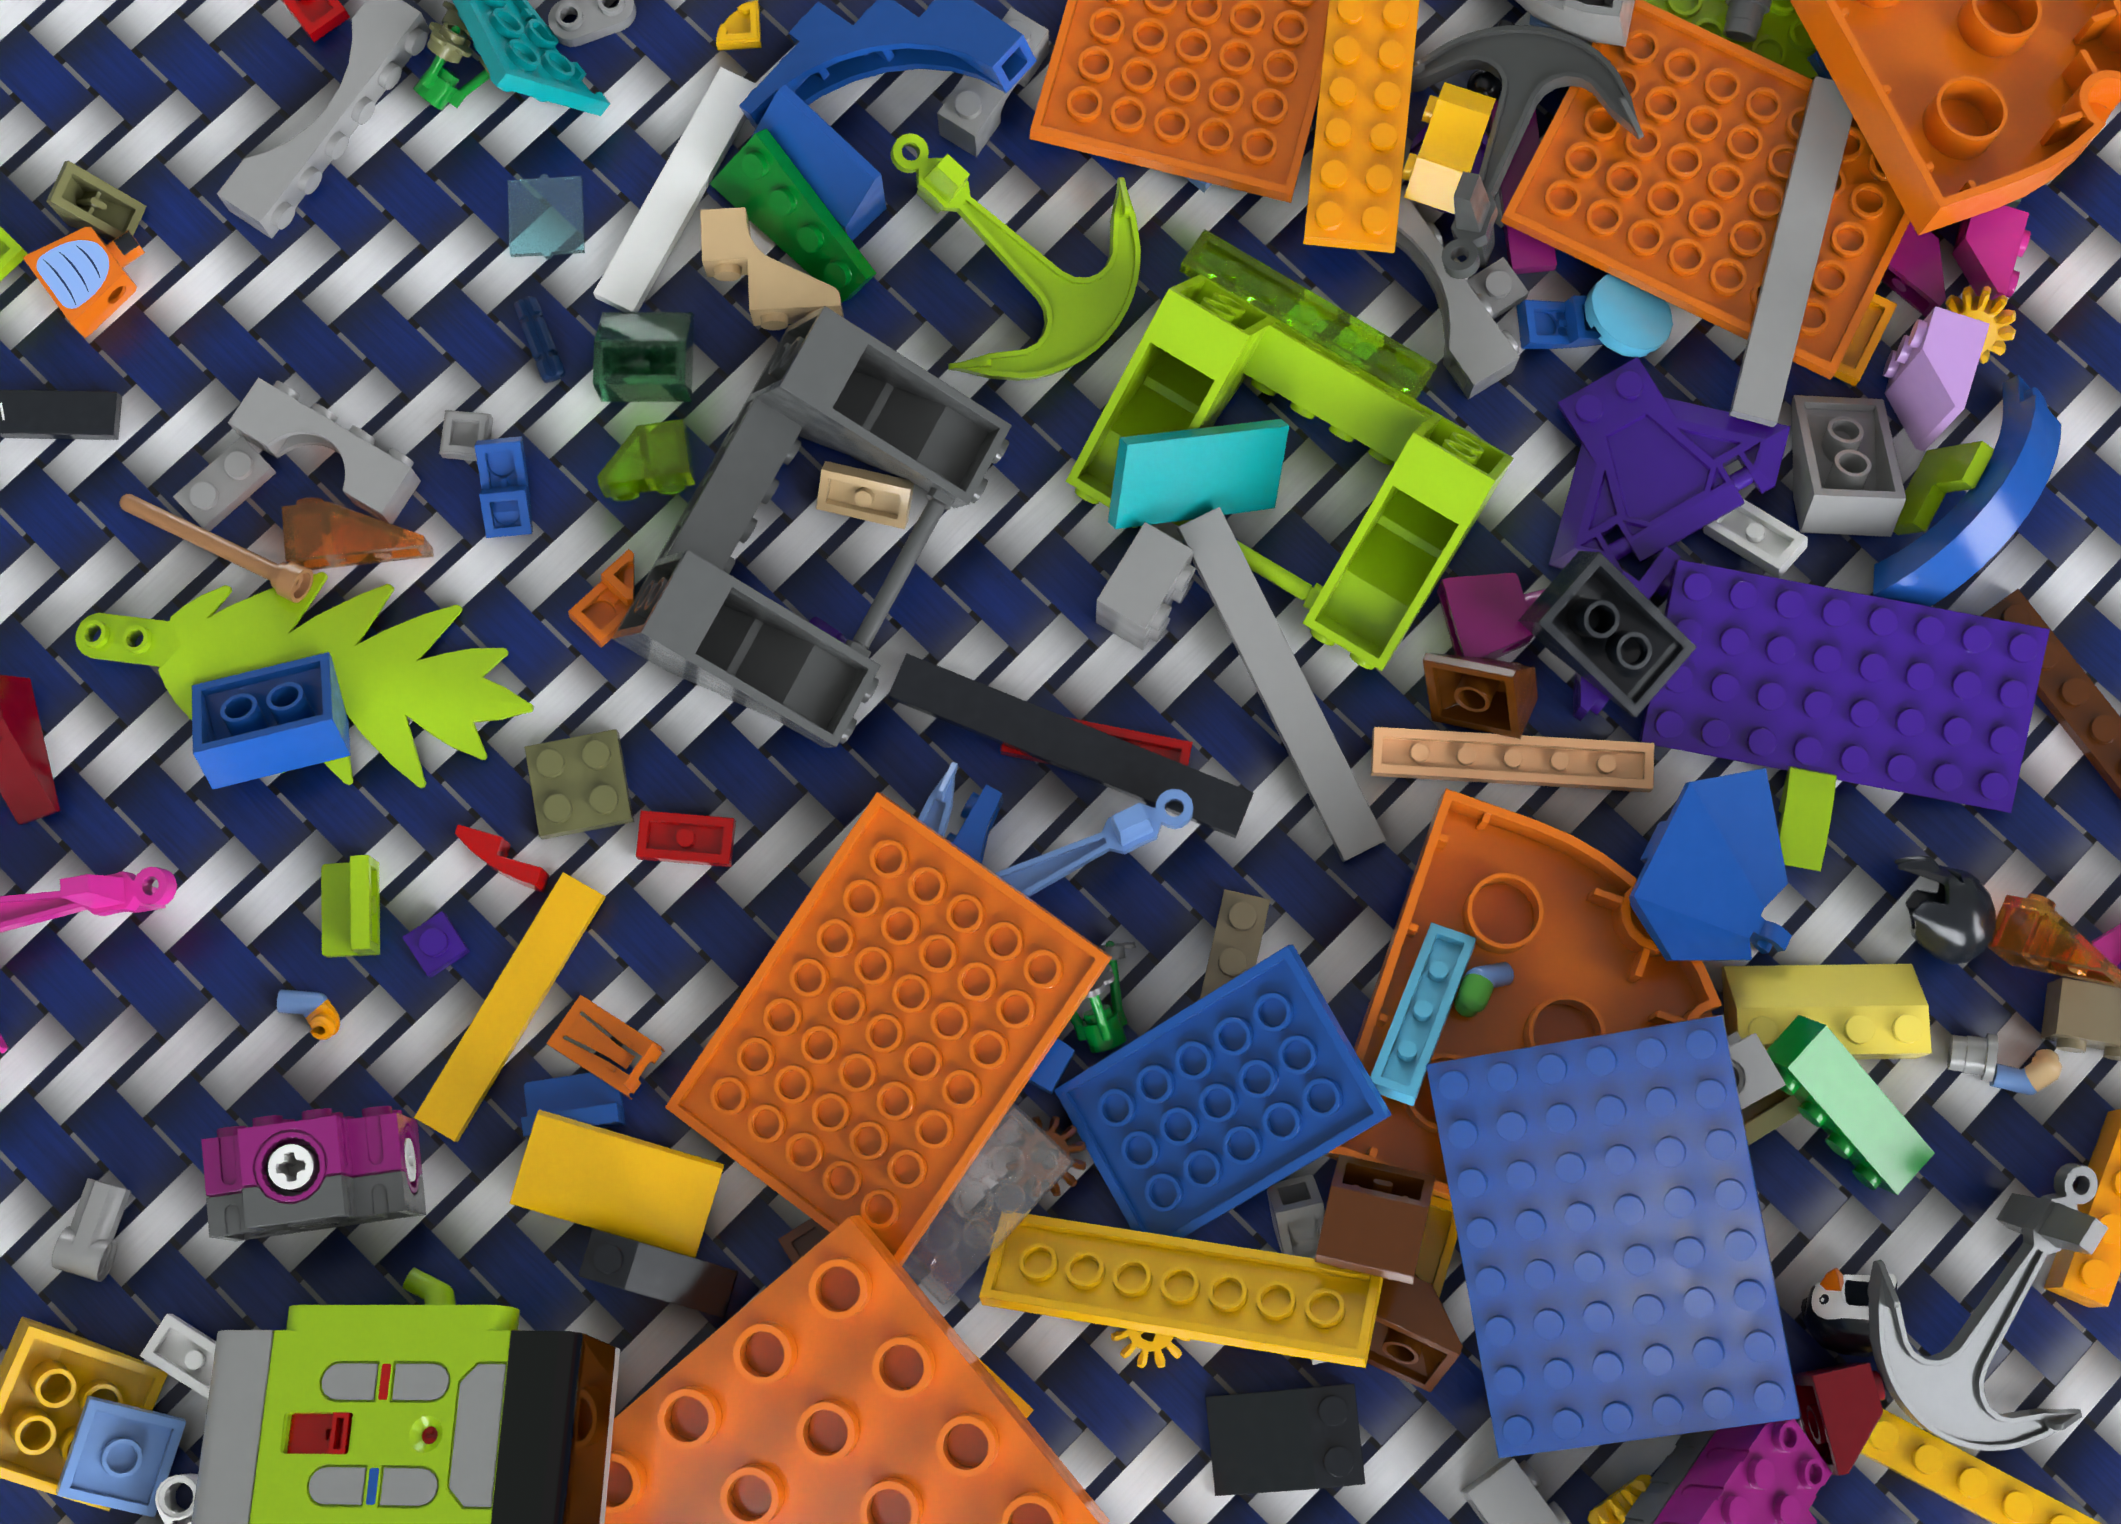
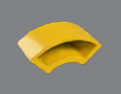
M1444 82L1439 97L1430 95L1421 120L1429 123L1418 155L1409 153L1403 170L1402 179L1409 181L1404 198L1455 214L1454 194L1463 171L1471 173L1496 101L1495 98Z

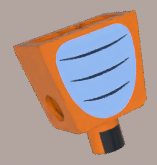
M90 226L33 251L23 257V259L68 321L86 338L135 293L137 286L124 267L143 255L145 251L129 230L106 245Z

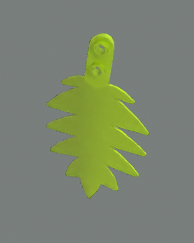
M324 572L313 575V583L308 594L298 603L279 596L273 587L230 605L214 614L232 593V588L224 585L184 605L170 617V621L95 613L86 617L80 623L75 637L79 651L89 658L159 667L158 671L167 691L191 720L192 685L329 652L333 660L346 714L361 734L385 759L419 788H424L426 781L407 716L450 747L480 760H486L488 755L474 722L503 720L531 713L534 710V706L531 703H528L509 689L484 678L498 663L508 656L509 651L505 648H470L421 659L462 613L463 609L459 605L423 614L386 629L361 642L394 592V587L391 584H385L359 594L311 618L294 630L328 579V575ZM101 629L100 637L93 642L96 632ZM143 634L142 643L135 647L136 640ZM350 756L323 762L343 783L347 785L353 783Z

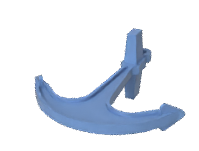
M955 762L951 763L948 771L928 797L918 818L943 837H945L953 808L955 775L958 768V763ZM1180 789L1166 790L1157 799L1155 808L1141 802L1109 817L1102 832L1001 870L995 874L1027 897H1030L1109 851L1125 855L1157 840L1162 825L1171 829L1184 827L1193 817L1192 799L1186 792ZM1173 801L1181 803L1184 807L1183 812L1176 817L1168 815L1165 811L1167 804Z

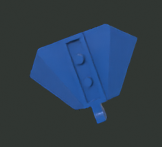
M1766 768L1685 783L1668 819L1658 823L1640 859L1645 865L1629 895L1631 908L1666 961L1752 960L1751 944L1762 954L1769 953L1772 946L1778 952L1785 951L1792 935L1780 925L1766 921L1761 917L1764 908L1788 884Z

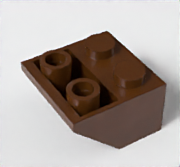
M1339 1154L1330 1187L1315 1262L1383 1277L1388 1280L1413 1284L1436 1176Z

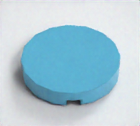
M1610 274L1605 275L1593 286L1584 304L1586 320L1590 328L1592 329L1595 326L1596 330L1601 334L1598 339L1607 348L1622 356L1634 358L1647 356L1650 352H1654L1661 347L1670 336L1673 322L1671 309L1667 302Z

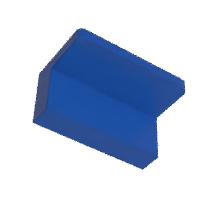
M590 1072L526 1082L524 1084L527 1117H521L523 1137L529 1139L539 1109L604 1129L626 1125L622 1093Z

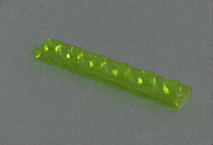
M1205 229L1181 263L1180 272L1191 278L1202 274L1416 401L1437 368L1435 363Z

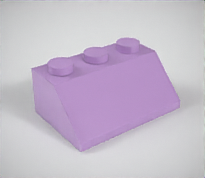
M1935 306L1924 320H1916L1910 336L1904 335L1898 350H1892L1889 354L1883 371V376L1889 378L1884 394L1916 449L1925 451L1965 409L1990 325L1989 323Z

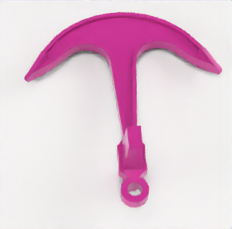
M147 867L142 869L137 876L125 871L105 876L86 874L60 879V891L0 896V933L85 910L90 911L94 915L108 916L120 912L140 913L163 909L174 898L177 889L176 879L166 869ZM156 879L159 884L158 888L152 886ZM0 1033V1052L5 1053L8 1046Z

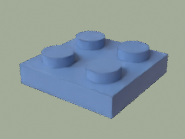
M87 1396L55 1491L57 1496L155 1518L157 1512L155 1502L156 1491L160 1484L169 1476L186 1420L181 1417Z

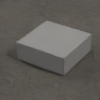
M445 410L439 451L441 457L477 461L474 445L478 440L491 439L493 425L491 414Z

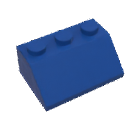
M786 84L780 87L753 135L763 129H768L853 241L887 209L881 173Z
M329 652L192 685L193 755L212 789L351 756L349 721L333 660Z

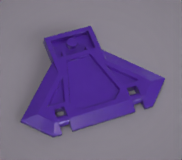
M1638 357L1558 402V409L1580 442L1581 448L1549 566L1564 569L1578 551L1601 552L1623 573L1617 560L1632 552L1639 563L1644 562L1663 551L1666 546H1672L1745 504L1739 491L1754 483L1761 494L1770 490L1776 485L1791 426L1777 423L1774 427L1729 416V412L1665 398ZM1738 460L1743 468L1728 475L1724 467ZM1618 529L1622 537L1607 545L1603 536Z

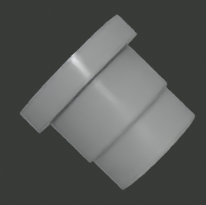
M1987 1033L1985 1038L1951 1035L1947 1061L1948 1070L1980 1075L1982 1081L1992 1082L1997 1063L1998 1035Z

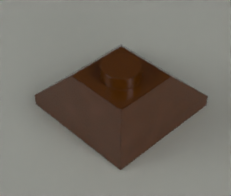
M1425 653L1423 665L1432 721L1521 739L1538 699L1535 667L1491 658Z
M1416 1274L1413 1284L1383 1278L1367 1363L1431 1393L1460 1356L1463 1346L1432 1284L1419 1279Z

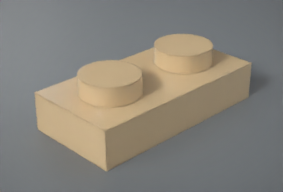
M825 461L821 469L816 509L905 529L909 520L914 483L903 478Z

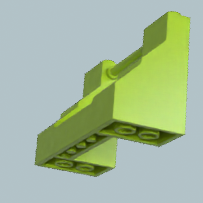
M1202 274L1169 288L1065 482L1076 488L1074 492L1083 500L1092 504H1099L1100 502L1110 508L1120 437L1213 427L1247 376L1253 378L1251 385L1259 391L1270 396H1275L1278 393L1290 400V408L1298 414L1309 419H1314L1317 416L1329 423V430L1335 436L1347 442H1353L1354 439L1358 440L1370 448L1368 453L1374 459L1390 466L1393 462L1395 464L1324 586L1316 583L1312 587L1313 585L1238 540L1237 542L1253 572L1300 600L1305 601L1303 607L1310 611L1302 624L1311 628L1310 634L1315 639L1330 646L1336 643L1351 652L1350 658L1366 669L1373 670L1376 667L1383 671L1482 513L1514 458ZM1193 519L1175 521L1172 523L1179 527Z

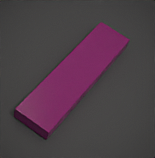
M1499 100L1495 101L1489 118L1490 130L1492 128ZM1536 109L1499 188L1502 216L1540 145ZM1503 223L1508 263L1516 274L1555 271L1557 261L1554 247Z

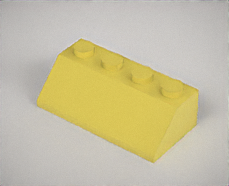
M1912 964L1722 967L1724 1020L1727 1036L1737 1031L1741 1039L1756 1033L1767 1050L1794 1019L1801 1015L1827 1025L1855 1060L1917 1059L1932 1053L1929 1005Z

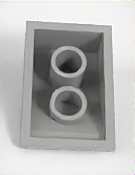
M1794 395L1792 399L1793 499L1800 533L1891 537L1905 504L1906 495L1884 400Z

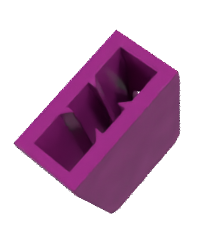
M1516 573L1442 579L1437 589V594L1455 655L1497 659L1529 644L1534 635L1518 620L1545 589L1523 594Z

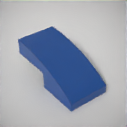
M1573 295L1565 302L1524 300L1518 304L1516 309L1521 349H1563L1604 345L1598 339L1601 334L1596 330L1595 326L1591 329L1586 320L1584 304L1587 296Z
M522 436L476 441L474 447L481 484L479 497L486 538L532 534L530 491Z

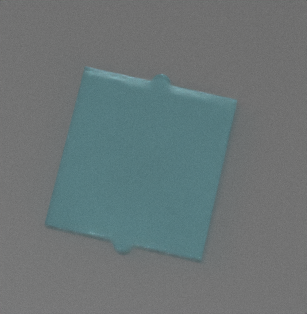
M542 174L539 179L508 180L509 247L511 257L544 256L545 259H551L553 255L585 253L583 179L581 176L549 178L547 174Z

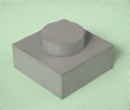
M1504 257L1475 274L1467 281L1476 295L1480 293L1488 300L1493 310V320L1527 299L1529 291Z

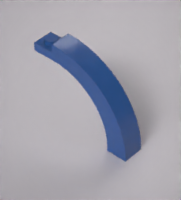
M2019 375L2002 383V426L1993 455L1976 487L1969 489L1956 506L1929 531L1899 552L1874 564L1873 596L1931 607L1979 571L2016 532L2037 502L2051 475L2061 440V423L2048 409L2044 396L2036 387L2030 388Z

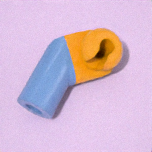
M284 989L279 991L277 1011L279 1013L303 1015L312 1028L310 1033L314 1038L327 1040L338 1032L340 1027L339 1014L325 994Z

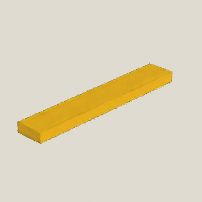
M564 872L561 874L414 1116L415 1119L455 1142L459 1141L606 898L603 894Z

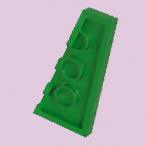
M767 128L755 133L709 183L734 207H745L749 220L812 277L835 287L839 291L841 303L852 298L877 274Z

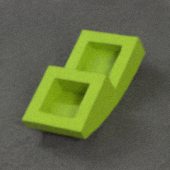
M1789 766L1778 810L1781 813L1778 833L1785 865L1821 872L1831 823L1836 775Z

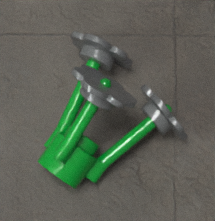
M1107 941L1105 945L1098 946L1112 956V959L1085 997L1089 998L1092 1009L1083 1013L1085 1021H1082L1077 1011L1070 1019L1078 1041L1087 1040L1089 1048L1093 1053L1110 1050L1127 1040L1123 1026L1128 1024L1122 1006L1117 959L1126 958L1125 949L1136 948L1135 942L1114 944L1113 941ZM1108 984L1110 986L1112 1010L1110 1005H1102L1099 996L1106 989L1105 985Z

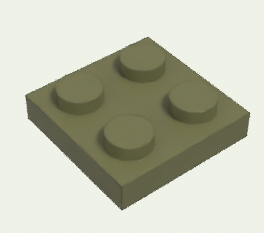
M617 729L524 747L538 833L542 840L634 822L620 736Z

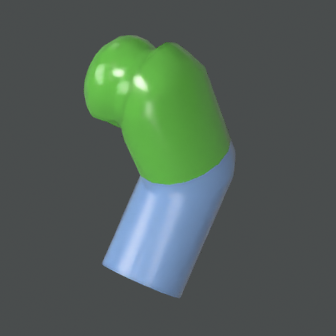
M1507 962L1477 966L1468 970L1461 981L1458 995L1454 1000L1456 1011L1464 1017H1473L1478 1012L1483 1011L1494 988L1507 986L1512 983L1514 971L1511 965Z

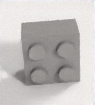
M1145 522L1097 599L1096 623L1141 650H1144L1150 639L1158 642L1170 622L1168 616L1172 609V602L1176 601L1181 604L1194 582L1191 579L1196 570L1191 565L1194 550Z

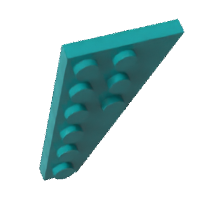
M452 0L458 10L459 18L465 24L474 42V48L481 55L490 73V79L496 87L505 92L514 91L531 96L540 102L549 101L601 116L608 108L610 102L602 92L594 94L583 83L582 80L586 73L577 62H570L555 48L559 39L552 33L548 25L527 0Z

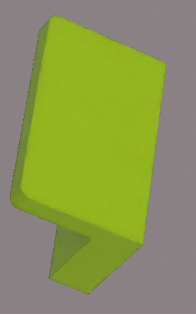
M370 855L350 856L349 863L324 864L321 867L323 956L332 958L380 955L379 862Z

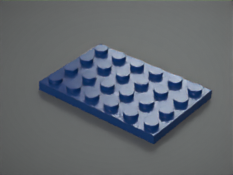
M1293 944L1285 946L1054 1089L1071 1122L1076 1127L1081 1140L1085 1142L1086 1149L1131 1230L1185 1238L1392 1115Z

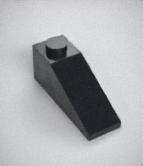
M593 1229L578 1276L725 1318L738 1271Z

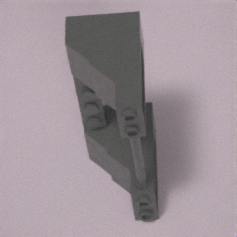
M824 306L789 325L612 639L667 672L773 718L823 748L837 747L838 743L844 744L856 726L857 720L853 716L860 703H866L872 697L879 683V679L875 678L881 665L869 659L871 651L868 649L944 510H950L951 507L955 509L969 505L970 502L975 503L983 494L988 483L984 476L991 463L996 464L1006 452L1009 440L1005 437L1012 425L828 307ZM798 436L847 454L857 461L908 479L928 492L926 495L929 500L854 638L852 640L847 639L845 644L729 575L735 564V559L730 556L738 542L740 541L744 544L754 531L758 520L753 518V515L761 502L767 504L774 495L779 485V480L775 478L782 463L788 465L793 460L801 446V441L796 439Z

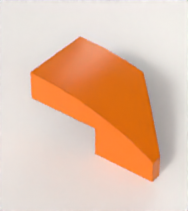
M628 549L601 573V582L568 611L569 618L601 648L613 638L634 600V553Z

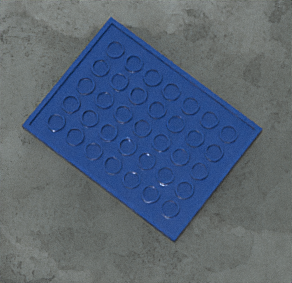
M1723 1015L1426 1065L1498 1458L1800 1419L1801 1414Z

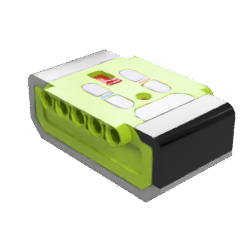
M292 1305L288 1309L286 1330L218 1331L191 1524H604L620 1349L579 1332L518 1330L520 1310L501 1305Z

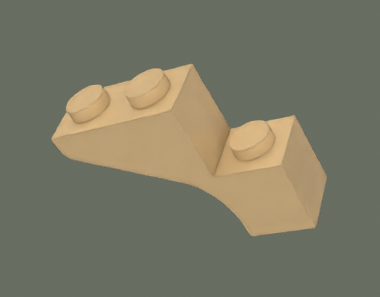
M745 207L700 210L702 263L707 277H714L719 281H735L740 279L741 275H748L749 311L754 326H761L767 330L785 329L788 327V324H793L824 306L844 318L840 294L835 287L772 259L757 248L751 239L750 222Z

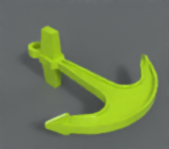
M912 133L899 137L891 148V160L894 166L902 172H916L918 188L916 194L937 214L940 211L957 212L1037 299L1043 310L1044 327L1042 335L1034 345L1027 349L988 353L966 361L948 364V370L960 371L989 379L1015 381L1038 379L1054 375L1078 364L1109 339L1120 325L1132 302L1141 264V246L1137 220L1124 177H1118L1117 190L1110 219L1109 258L1106 265L1098 274L1090 277H1074L1059 269L970 196L969 181H967L970 174L948 153L944 158H928V145L922 137ZM906 146L914 148L917 152V159L907 160L902 154V148Z

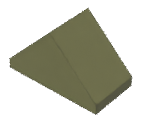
M70 161L64 162L46 201L68 226L79 230L91 226L101 238L110 241L115 240L128 230L134 236L147 207Z

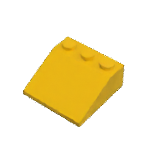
M21 1317L0 1365V1478L57 1495L55 1491L87 1396L153 1411L168 1374L152 1364L68 1331ZM70 1499L108 1512L111 1509L105 1506Z

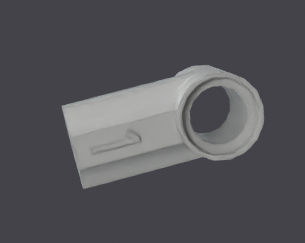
M88 1178L71 1226L66 1227L62 1231L55 1244L51 1260L52 1267L97 1282L103 1281L108 1275L116 1256L117 1242L114 1240L131 1191Z

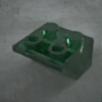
M602 312L594 339L593 386L601 402H692L693 312Z

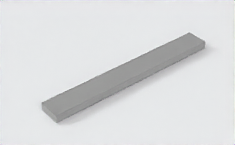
M1815 76L1811 84L1729 416L1774 427L1778 422L1853 118L1835 82L1830 79Z
M1218 507L1179 526L1177 531L1184 545L1194 550L1192 561L1342 862L1386 841L1221 508Z

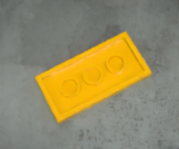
M539 1109L509 1204L695 1258L724 1164Z

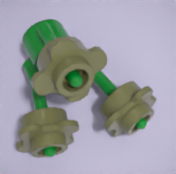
M444 1L442 4L447 9L441 21L443 25L431 22L428 26L432 32L427 46L436 56L431 66L413 88L423 99L443 111L448 103L458 108L466 96L490 79V73L481 56L478 59L485 69L460 89L456 87L460 80L459 77L444 66L446 61L459 63L463 56L471 57L473 53L469 49L471 45L469 40H472L465 24L459 18L455 5L448 1Z

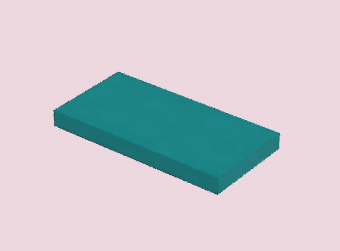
M1282 419L1120 437L1108 523L1114 529L1143 526L1145 522L1152 525L1195 519L1218 507L1221 508L1224 515L1274 509L1289 425Z

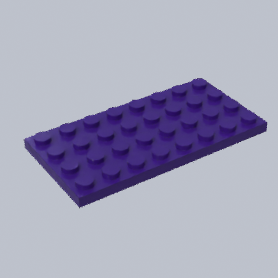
M1675 560L1664 615L1697 648L1646 705L1639 742L1654 743L1655 746L1787 771L1789 766L1824 772L1836 775V780L2008 813L2012 812L2050 629L1684 560Z

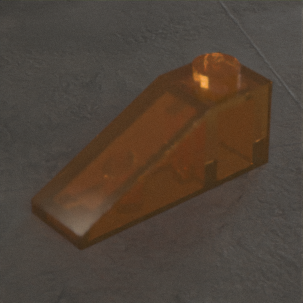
M302 498L296 501V505L282 506L285 560L288 563L294 561L311 570L434 557L433 547L423 535L334 503L324 502L321 498Z
M2032 893L2028 894L2027 898L2006 895L1996 918V928L1992 941L1987 946L1990 950L2012 966L2121 988V969L2069 920L2056 911V904L2052 900Z

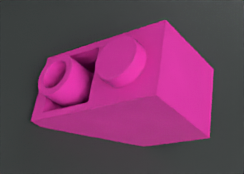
M2004 205L1961 221L1952 255L1977 296L1981 295L1982 289L1985 286L1991 288L1989 298L1991 300L2001 295H2005L2008 298L2013 295L2020 272L2014 270L2017 256H2023L2031 236V231L2025 230L2029 212Z

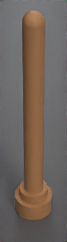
M125 494L120 498V507L125 512L270 580L271 586L275 588L279 596L294 603L303 600L312 586V570L292 561L277 564L132 494Z

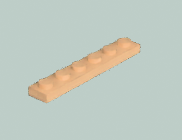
M1374 727L1372 730L1371 776L1651 792L1654 785V743L1525 735L1518 739L1491 733Z

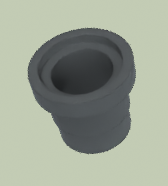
M1726 0L1725 3L1729 7L1725 18L1723 35L1740 42L1756 41L1763 16L1770 11L1772 0Z

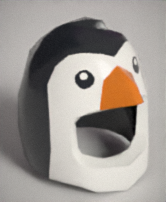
M1834 1268L1826 1273L1823 1280L1814 1284L1810 1289L1808 1297L1802 1300L1801 1311L1804 1323L1813 1338L1823 1348L1843 1355L1873 1356L1870 1342L1869 1297L1867 1293L1870 1275H1843L1838 1268ZM1889 1274L1895 1291L1897 1292L1896 1275Z

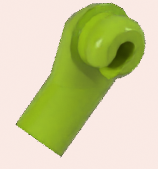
M416 1267L412 1268L403 1283V1289L424 1299L425 1305H456L454 1291L451 1286Z

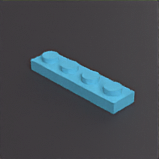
M1431 922L1370 1076L1380 1095L1414 1106L1427 1072L1426 1065L1431 1062L1477 938Z

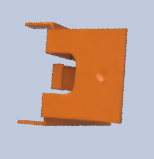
M582 995L578 997L546 1043L557 1052L621 1092L630 1100H632L629 1096L630 1093L634 1094L641 1085L639 1077L650 1062L655 1064L662 1054L661 1051L665 1052L660 1045ZM581 1012L585 1013L619 1042L642 1056L630 1075L605 1059L563 1039L564 1036H567L610 1058L624 1069H627L635 1056L617 1045L601 1030L580 1015Z

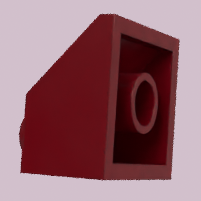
M1841 1363L1793 1374L1801 1414L1800 1420L1804 1433L1831 1470V1475L1849 1474L1883 1414L1881 1400L1885 1399V1389L1880 1374L1876 1370L1872 1371L1870 1363Z

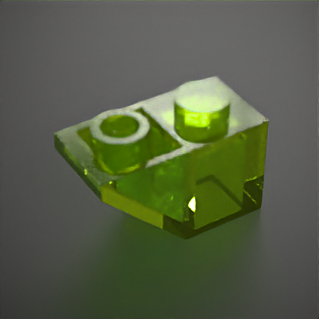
M683 419L636 426L597 476L598 485L604 497H612L615 501H629L638 498L639 493L657 490L659 494H676L685 490V486L695 485L689 434Z

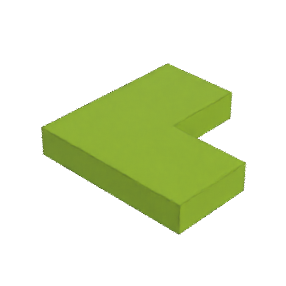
M1978 441L1927 450L1905 490L1906 501L1893 532L1897 535L1925 532L1946 493L1969 490L1976 487L1993 455L1994 449L1985 442Z

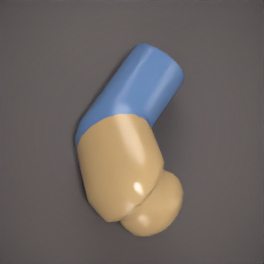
M2041 1049L2036 1051L2032 1062L2023 1069L1996 1063L1994 1078L1989 1084L1992 1087L2034 1095L2058 1080L2062 1070L2059 1056L2053 1050Z

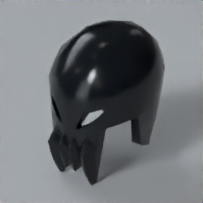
M1910 856L1896 859L1894 863L1898 864V869L1939 883L1938 892L1915 890L1905 902L1910 914L1911 935L1919 945L1936 959L1952 965L1967 963L1984 952L1992 941L1995 932L1996 910L1990 893L1981 881L1967 871L1938 865L1929 856Z

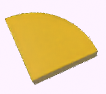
M758 0L741 4L720 25L716 37L718 51L762 48Z

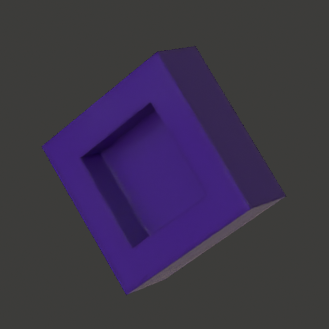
M443 911L402 937L426 975L430 978L471 952Z

